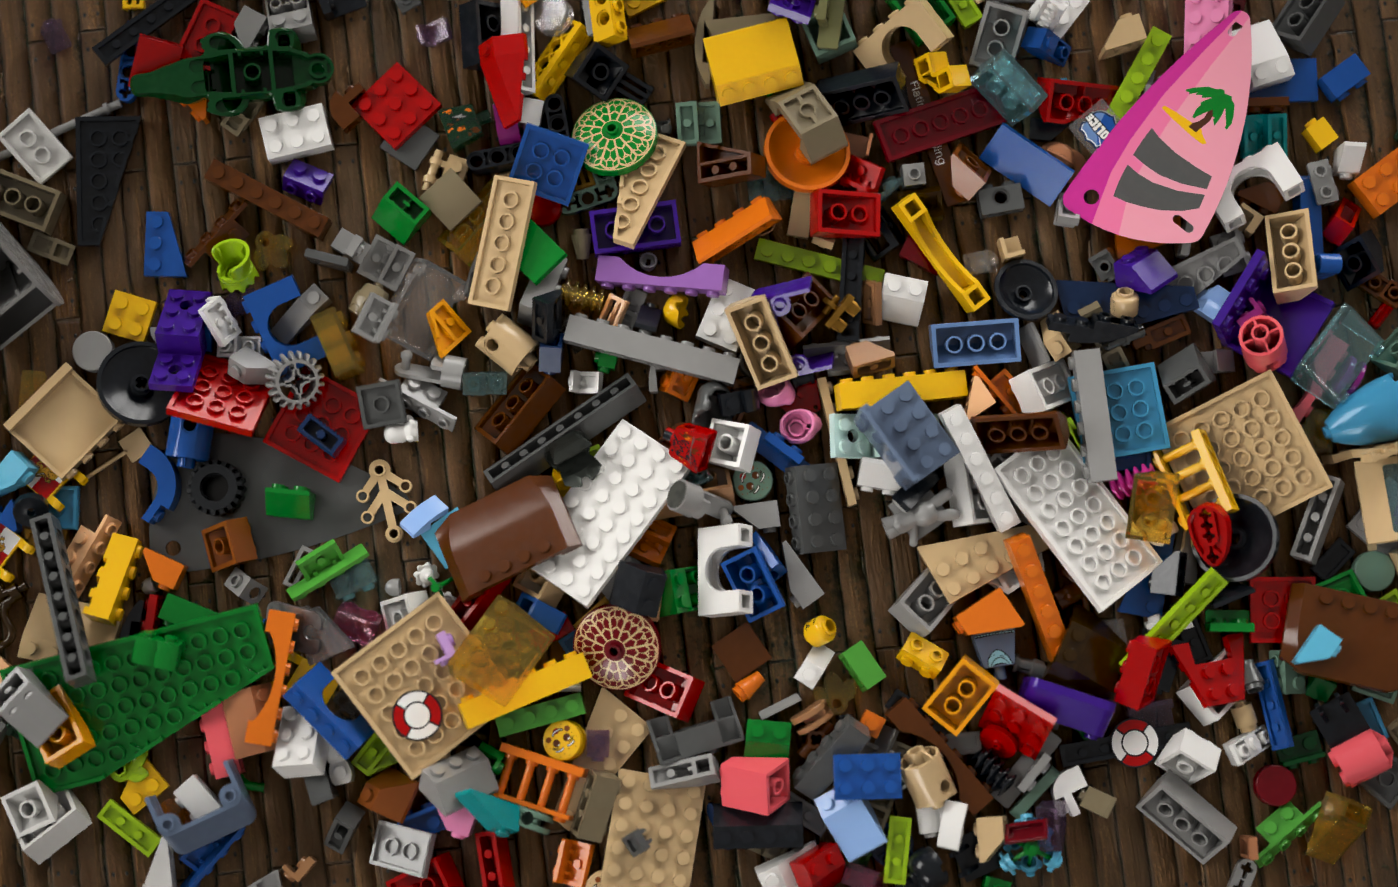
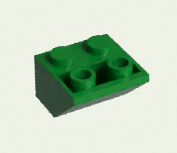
M397 181L383 196L371 218L405 246L433 213L430 208Z
M272 484V488L265 487L266 515L313 520L316 494L310 492L311 489L303 486H294V490H291L282 484Z
M698 566L664 571L667 575V580L662 595L660 617L697 611Z

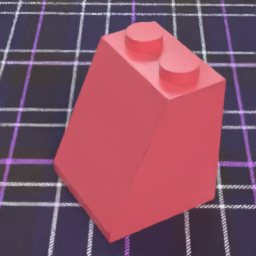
M731 757L720 764L722 806L768 816L790 800L789 758Z

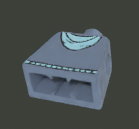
M1011 628L971 635L981 667L984 669L992 668L993 676L998 680L1007 679L1005 665L1015 664V629Z

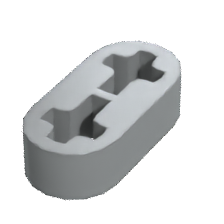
M1245 858L1238 860L1227 887L1237 886L1240 879L1242 880L1240 887H1251L1257 872L1255 862ZM1248 862V867L1251 868V871L1246 872L1242 878L1244 870L1241 869V865H1246Z

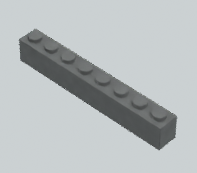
M626 373L483 472L496 491L526 476H538L551 467L545 458V448L548 444L573 430L583 432L589 441L647 400L632 377Z

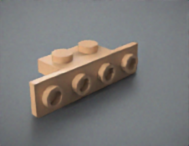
M105 514L96 532L81 525L67 549L77 598L81 596L104 556L112 533H117L122 524L121 521Z

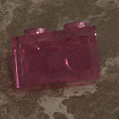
M342 602L336 611L330 632L367 646L375 639L379 625L383 621V616L378 615L376 611L360 608L355 603Z

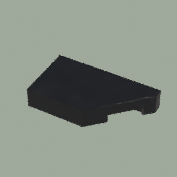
M1030 118L1029 140L1051 142L1070 123L1043 122L1041 118Z

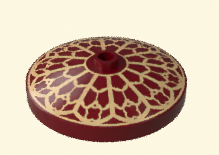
M608 603L596 607L582 619L574 635L573 650L577 654L583 652L593 676L589 678L592 682L606 689L627 690L641 685L653 674L661 657V639L655 624L648 616L637 615Z

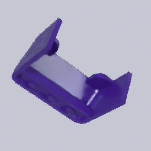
M812 276L758 288L753 291L751 296L766 295L778 324L777 317L786 315L791 309L790 297L810 292L813 279ZM833 351L807 358L802 354L791 355L798 375L802 376L832 369L835 354Z
M1031 676L1023 677L1018 693L1022 698L1057 718L1056 723L1080 730L1085 733L1084 737L1095 741L1098 738H1103L1117 705L1113 702Z

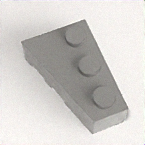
M567 258L557 265L537 286L532 281H529L519 303L518 323L532 328V298L554 290H561L562 286L560 283L562 279L566 280L570 269L567 267Z

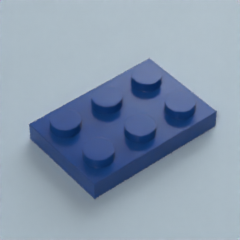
M900 753L832 755L834 800L902 798Z

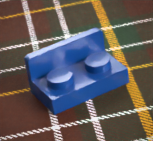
M757 531L754 532L753 547L758 546L774 581H776L788 571L768 542Z
M431 801L421 805L422 810L413 813L412 809L409 810L403 824L397 822V824L430 833H437L446 829L437 808Z

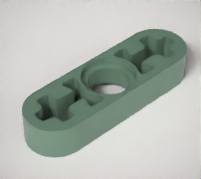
M1051 765L1036 780L1037 783L1030 792L1026 791L1013 805L1009 813L1014 818L1019 819L1020 815L1025 814L1057 779L1060 772Z

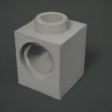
M924 162L903 164L901 166L902 191L925 187Z

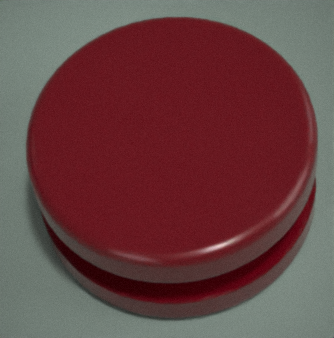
M1271 764L1263 766L1256 772L1252 787L1255 796L1262 803L1271 806H1282L1290 802L1294 797L1297 783L1289 769L1281 765Z

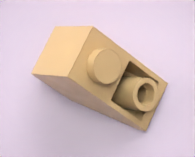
M1007 815L978 817L976 822L973 823L974 835L978 838V845H975L976 858H979V863L988 862L1004 844Z

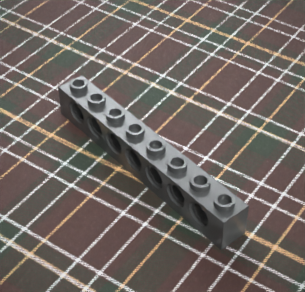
M49 512L29 519L65 682L76 689L97 681L59 519Z

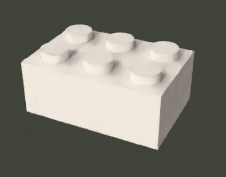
M322 103L306 106L294 112H282L258 118L267 158L272 165L291 161L294 158L299 159L335 150L326 110Z
M728 279L726 296L719 295V298H711L696 333V339L723 351L736 354L739 344L724 310L731 303L750 297L755 289Z
M293 706L283 707L272 768L284 779L324 775L329 743Z

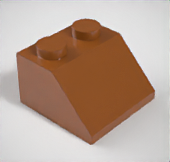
M247 517L225 520L201 531L212 573L258 559Z

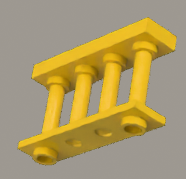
M1199 428L1191 431L1193 437L1191 442L1166 454L1161 450L1152 451L1154 455L1152 458L1153 463L1157 469H1160L1179 517L1177 519L1179 525L1185 531H1189L1187 525L1189 511L1185 502L1209 490L1216 491L1218 499L1214 503L1223 507L1227 513L1232 514L1239 511V507L1205 430ZM1193 450L1199 451L1201 456L1199 462L1174 474L1172 473L1168 462ZM1203 469L1207 470L1210 477L1208 482L1181 494L1176 482ZM1206 510L1204 511V514H1208V515L1211 514V513H1208Z

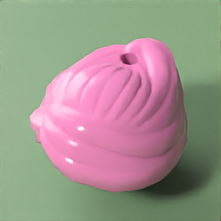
M790 380L758 390L760 403L768 407L791 405L796 396L795 389Z
M794 409L782 416L779 423V431L789 443L802 444L814 438L823 424L821 418L810 410Z

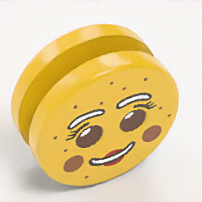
M561 720L551 723L544 732L543 746L546 753L553 759L573 761L585 751L587 736L583 727L575 721Z

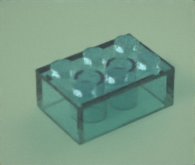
M1005 48L982 63L970 77L971 84L1011 126L1035 112L1048 96L1043 88Z

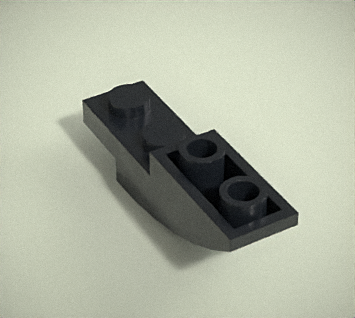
M1107 312L1092 313L1091 321L1081 316L1076 318L1067 317V315L1062 313L1048 314L1046 319L1048 330L1063 332L1066 334L1068 342L1100 343L1118 340L1137 333L1139 329L1136 320L1132 317L1121 316V318H1117Z

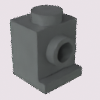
M1111 247L1102 250L1088 259L1101 281L1107 280L1110 283L1115 280L1114 262L1118 258ZM1103 263H1107L1109 265L1107 271H1105L1102 267Z

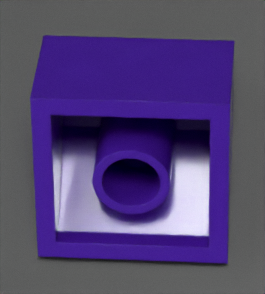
M1145 245L1136 247L1135 250L1123 255L1121 259L1114 262L1116 287L1119 288L1128 287L1134 291L1153 294L1178 277L1177 272L1157 249H1151Z

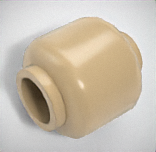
M1121 287L1111 294L1110 313L1112 316L1117 318L1130 316L1134 318L1138 314L1139 296L1133 289Z

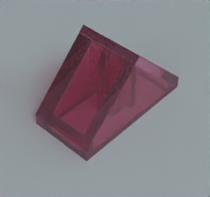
M848 862L841 883L851 887H883L884 872Z

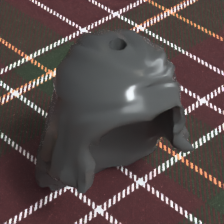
M710 381L700 387L691 424L709 428L712 418L732 421L735 414L725 417L720 415L717 398L718 394L730 392L726 385Z

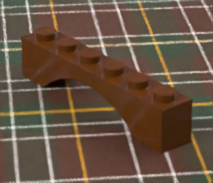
M216 159L212 161L204 176L212 185L268 211L322 242L332 225V221L328 217Z
M902 697L884 715L898 731L919 736L939 749L953 774L957 789L956 798L960 803L968 804L967 811L975 816L994 799L990 794L992 789L986 782L980 783L976 778L978 773L970 764L966 766L961 761L963 756L955 747L951 749L947 745L949 741L941 731L937 733L933 729V721L926 714L922 716L917 710L919 705L911 697L909 699Z

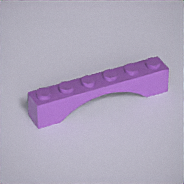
M598 255L595 281L601 288L613 290L614 287H622V290L635 291L636 288L643 289L647 293H656V290H660L670 295H676L677 292H685V295L688 296L706 294L710 298H719V295L726 296L730 270L725 265L703 263L694 270L681 275L657 277L646 275L633 269L620 257Z

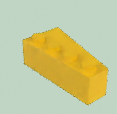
M112 533L103 557V561L106 564L99 568L96 575L97 587L91 588L89 593L90 605L89 607L84 606L82 611L91 621L115 627L118 622H121L124 614V609H122L124 600H128L131 589L128 587L131 579L134 580L137 573V567H135L137 558L140 559L143 554L144 547L139 539Z

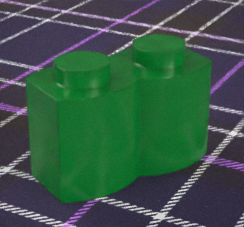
M143 630V633L140 632L136 635L131 662L168 671H176L179 668L184 642L179 641L178 637L173 635L160 637L151 630Z

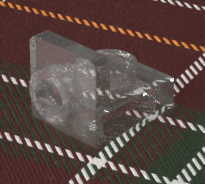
M983 250L963 255L964 267L972 276L984 273H997L999 261L994 251Z

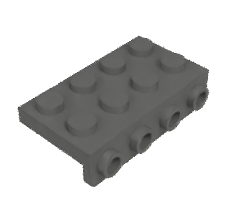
M837 462L785 468L786 503L789 506V526L792 530L791 546L796 555L847 549Z

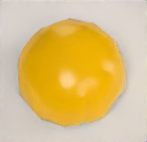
M676 294L668 298L663 307V318L669 325L677 329L685 326L681 319L684 316H688L686 310L688 297L683 294Z

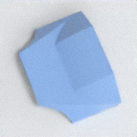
M1218 284L1212 288L1204 289L1196 296L1200 308L1192 311L1212 323L1230 292Z

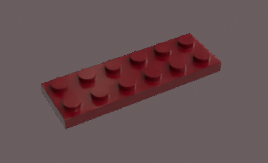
M990 82L912 108L908 112L876 120L872 124L887 163H891L1001 126L1003 122L1007 123L1008 120L994 84Z

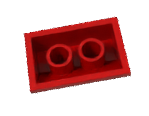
M1140 635L1129 641L1126 648L1128 656L1120 668V673H1122L1121 679L1114 688V693H1116L1115 702L1137 711L1154 702L1172 644L1171 640Z

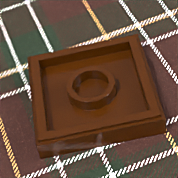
M748 622L711 646L735 683L772 658Z

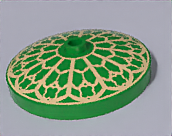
M612 98L607 99L606 102L600 101L586 109L577 119L571 138L589 143L582 165L584 168L602 176H620L638 169L648 161L657 145L658 130L652 114L642 104L630 99Z

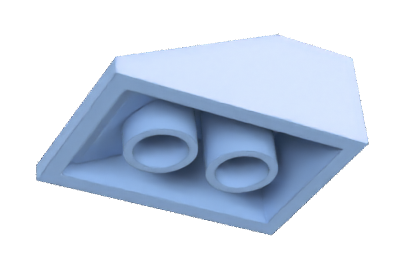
M834 789L814 799L824 823L849 863L888 842L869 799L834 800Z

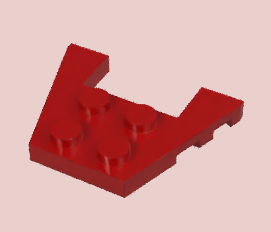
M1242 632L1222 637L1228 659L1196 665L1189 642L1170 647L1169 653L1171 655L1174 654L1179 662L1177 666L1189 678L1191 682L1189 685L1203 708L1239 702L1245 699L1244 641Z

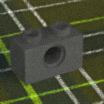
M1014 181L1003 182L998 187H993L992 184L984 185L975 194L980 219L1019 213L1025 209L1021 184L1014 183ZM1001 194L1004 196L1005 202L1002 204L997 203L994 196Z

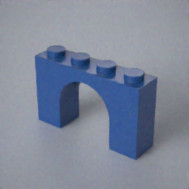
M293 274L243 296L245 300L242 301L243 308L247 314L251 313L254 320L251 322L256 334L260 333L263 339L260 342L265 354L269 352L272 362L273 359H277L280 362V354H284L287 357L288 351H292L294 356L297 351H301L302 356L308 353L310 354V359L315 358L317 360L329 355L320 334L301 343L289 345L278 341L270 330L269 319L274 308L302 295ZM296 363L297 368L305 366L302 363ZM287 367L282 371L280 377L287 374Z
M319 662L299 679L283 697L347 760L375 731L362 714L355 720L347 721L337 717L327 708L322 692L334 677Z

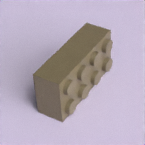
M0 169V217L51 236L67 196L61 191Z

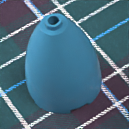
M1388 373L1372 380L1339 403L1324 421L1322 432L1325 439L1345 445H1374L1398 440V380H1393V373Z

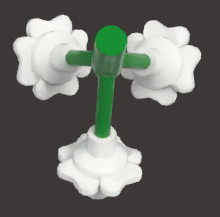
M426 562L424 565L417 566L418 571L413 574L416 578V584L422 585L423 588L431 585V591H439L451 607L457 598L452 596L450 591L444 594L442 589L445 585L454 581L453 577L443 582H436L435 579L440 576L436 565Z

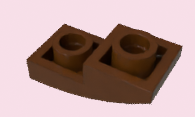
M1379 274L1358 286L1359 289L1394 309L1398 308V283L1391 279L1389 281Z

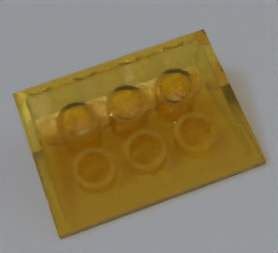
M498 594L448 661L449 674L506 707L551 645L555 636L518 605Z

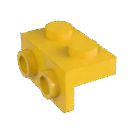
M911 632L895 658L900 660L904 666L912 667L919 671L923 677L934 680L942 670L949 653L918 634Z

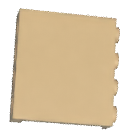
M67 362L3 424L5 429L63 482L66 479H72L77 474V468L81 463H88L94 456L92 452L97 447L102 448L110 440L108 436L113 431L117 433L125 425L113 418L104 409L97 391L80 377Z

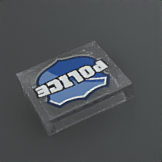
M1100 99L1069 125L1068 128L1090 154L1094 155L1107 135L1120 121V118L1103 99Z

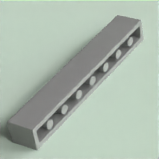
M582 313L570 314L563 338L566 344L707 381L719 382L726 386H734L740 359L736 358L737 355L734 353H716V349L703 346L702 349L694 347L692 342L684 340L681 343L674 342L672 337L660 335V338L651 336L652 332L639 329V332L632 331L630 326L618 324V326L609 325L607 320L597 318L596 321L590 320L587 315Z

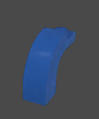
M150 444L138 463L150 470L157 480V495L142 516L143 520L155 525L156 522H160L164 517L165 508L171 511L176 509L181 496L182 484L180 473L174 461L170 457L165 456V452Z

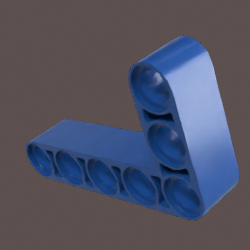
M1300 176L1303 180L1305 191L1292 198L1293 211L1309 208L1317 280H1323L1340 273L1343 261L1340 254H1324L1321 205L1318 206L1309 176Z

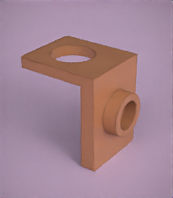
M846 133L850 144V153L867 160L873 133H870L869 137Z

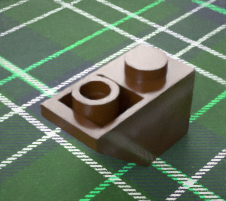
M1269 181L1240 190L1234 195L1238 205L1245 203L1263 216L1277 214L1284 200L1276 185Z

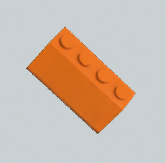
M758 196L750 201L751 205L745 209L741 207L732 213L733 217L726 220L724 218L715 223V228L711 231L704 230L696 236L697 239L692 242L699 265L703 263L713 264L783 220L770 197Z

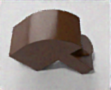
M359 82L356 85L349 86L345 90L343 97L336 91L330 100V113L346 135L362 121L360 115L351 107L366 92Z

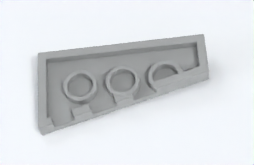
M1237 236L1172 266L1177 272L1178 277L1167 285L1194 287L1197 296L1246 256Z

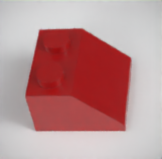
M821 842L790 862L789 865L799 887H833L841 882L845 861L837 843Z

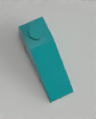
M471 788L456 792L455 797L486 830L496 833L498 837H509V834L519 832V805Z

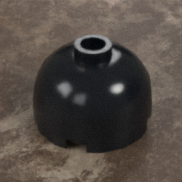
M924 845L911 854L908 859V874L906 876L912 886L943 887L949 882L947 870L942 872L940 867L943 864L942 860L931 847L927 846L925 848Z

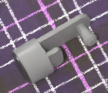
M403 350L400 355L402 363L395 365L394 372L400 377L440 384L441 387L461 391L465 387L469 370L468 358L446 355L442 359L439 355L434 356L430 367L410 363L413 357V353L410 350Z
M684 479L677 480L671 486L667 497V507L671 511L696 519L703 517L704 514H708L720 519L721 525L733 523L730 515L733 513L734 508L729 500L707 492L702 487Z

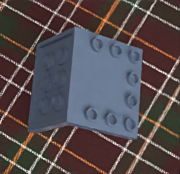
M909 381L900 385L871 407L866 403L858 410L854 418V423L859 431L865 434L893 473L895 481L905 491L960 453Z

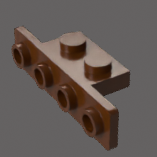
M242 198L234 200L228 207L229 211L224 216L221 215L216 219L211 231L205 232L200 237V243L195 248L188 250L183 262L191 268L205 252L214 259L211 250L217 243L227 239H241L244 241L250 233L234 219L244 210L248 202Z

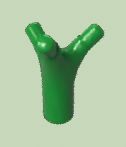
M240 774L247 790L264 792V783L251 782L243 774Z

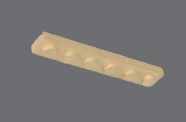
M826 377L817 378L816 382L830 436L829 414L839 413L836 410V402L832 403L830 394H833L831 381L827 382ZM835 458L847 507L855 506L857 504L856 500L860 498L857 487L852 486L851 479L854 478L852 466H848L844 458Z

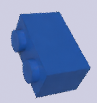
M1354 53L1317 81L1318 87L1330 103L1336 99L1340 102L1350 95L1348 91L1351 88L1355 87L1358 89L1367 82L1365 78L1371 73L1356 53Z

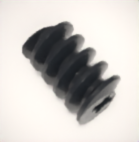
M983 748L968 763L975 765V771H981L980 777L982 779L987 778L986 783L988 785L993 784L992 790L994 792L999 791L998 796H1001L1014 784L1017 775L1009 776L1011 768L1003 770L1005 762H996L999 755L991 757L993 749L985 750Z

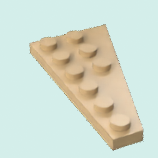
M658 133L656 148L648 161L638 169L628 174L620 175L617 212L613 232L614 243L631 249L635 248L686 148V142Z
M1026 525L1011 528L1002 533L995 531L919 546L916 549L947 602L951 605L1014 569L1003 540L1024 532L1030 535L1037 555L1046 551L1049 547L1034 527Z

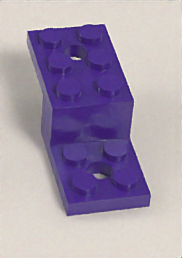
M169 289L155 331L158 355L148 382L149 390L193 393L207 350L204 330L205 322L198 310L207 303L205 299L213 296V292Z

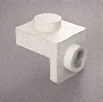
M570 370V376L568 377L569 391L577 394L599 393L603 387L604 373Z

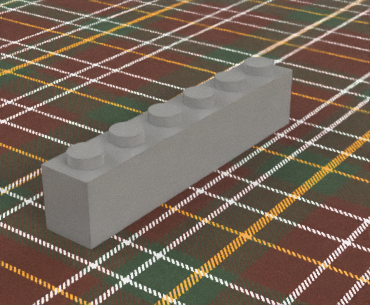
M1100 348L1073 351L1071 357H1068L1069 370H1073L1074 379H1071L1072 392H1076L1077 398L1074 401V410L1076 414L1079 413L1080 422H1077L1078 435H1082L1083 444H1080L1081 457H1085L1086 465L1083 466L1084 479H1088V484L1115 481L1118 479Z

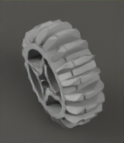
M288 351L287 357L284 354H280L281 361L273 359V363L276 366H268V370L272 371V374L265 375V378L271 380V382L265 384V387L272 388L268 391V395L274 396L273 401L275 403L280 402V406L283 408L288 406V409L293 410L296 405V408L301 410L302 403L309 407V399L316 402L315 393L322 394L318 386L325 385L324 382L319 381L325 375L317 373L322 369V366L315 365L317 359H310V354L308 353L302 356V352L297 351L294 356L292 351ZM296 363L304 364L310 374H300ZM287 367V374L280 378L282 371ZM295 376L300 378L295 381V384L291 383L292 380H295ZM310 383L308 389L303 393V386ZM280 387H290L294 397H286Z

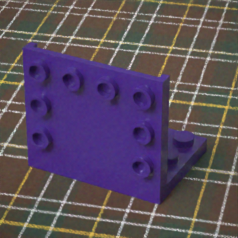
M1257 249L1212 324L1221 344L1243 355L1238 338L1240 328L1237 320L1244 312L1253 310L1248 300L1250 297H1253L1256 302L1260 300L1266 308L1268 316L1276 319L1282 326L1288 350L1287 361L1275 371L1291 379L1333 310L1335 303L1311 292L1300 301L1277 304L1273 295L1271 271L1266 253Z

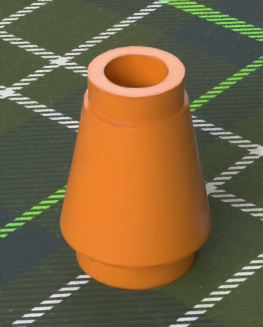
M756 671L735 683L732 691L741 702L749 701L765 679Z

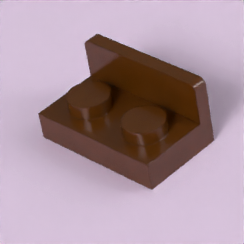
M1289 96L1251 97L1248 100L1246 115L1284 113V110L1289 106Z

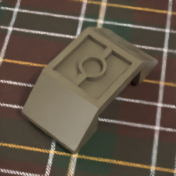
M803 81L804 85L779 91L765 98V102L776 117L782 114L801 139V152L812 165L847 147L848 141L839 117L815 84Z

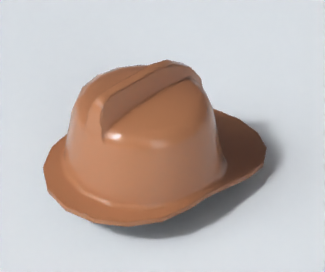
M1056 141L1048 142L1041 147L1075 171L1067 182L1068 184L1072 183L1086 163L1081 153L1063 143Z

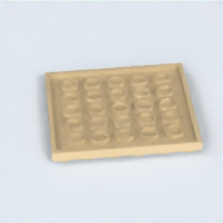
M1271 369L1166 422L1171 448L1162 450L1164 454L1191 442L1193 438L1191 431L1198 428L1205 430L1232 494H1243L1259 500L1269 508L1274 516L1333 487ZM1193 450L1170 461L1169 464L1173 472L1176 473L1199 462L1201 456L1199 451ZM1203 469L1180 480L1179 483L1185 493L1208 482L1210 477L1207 470ZM1209 490L1190 499L1189 502L1194 509L1198 505L1210 502L1218 496L1216 491Z
M439 591L331 672V675L411 780L420 775L422 769L433 765L487 723L485 722L467 730L457 707L458 704L462 703L460 698L472 693L474 697L482 694V689L494 685L496 689L503 686L502 681L505 680L504 676ZM445 631L446 634L450 633L456 645L452 647L456 655L452 657L453 662L441 667L440 663L435 665L433 662L444 656L435 635ZM413 690H422L432 694L439 701L443 713L442 722L437 732L428 739L421 741L409 740L400 735L392 721V710L396 701L403 694Z

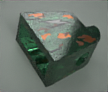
M472 104L438 111L454 153L482 138L484 134L481 126L492 122L488 109L475 113Z

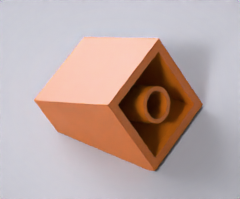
M1000 587L992 590L952 617L954 622L951 624L957 634H962L963 636L1017 628L1025 625Z

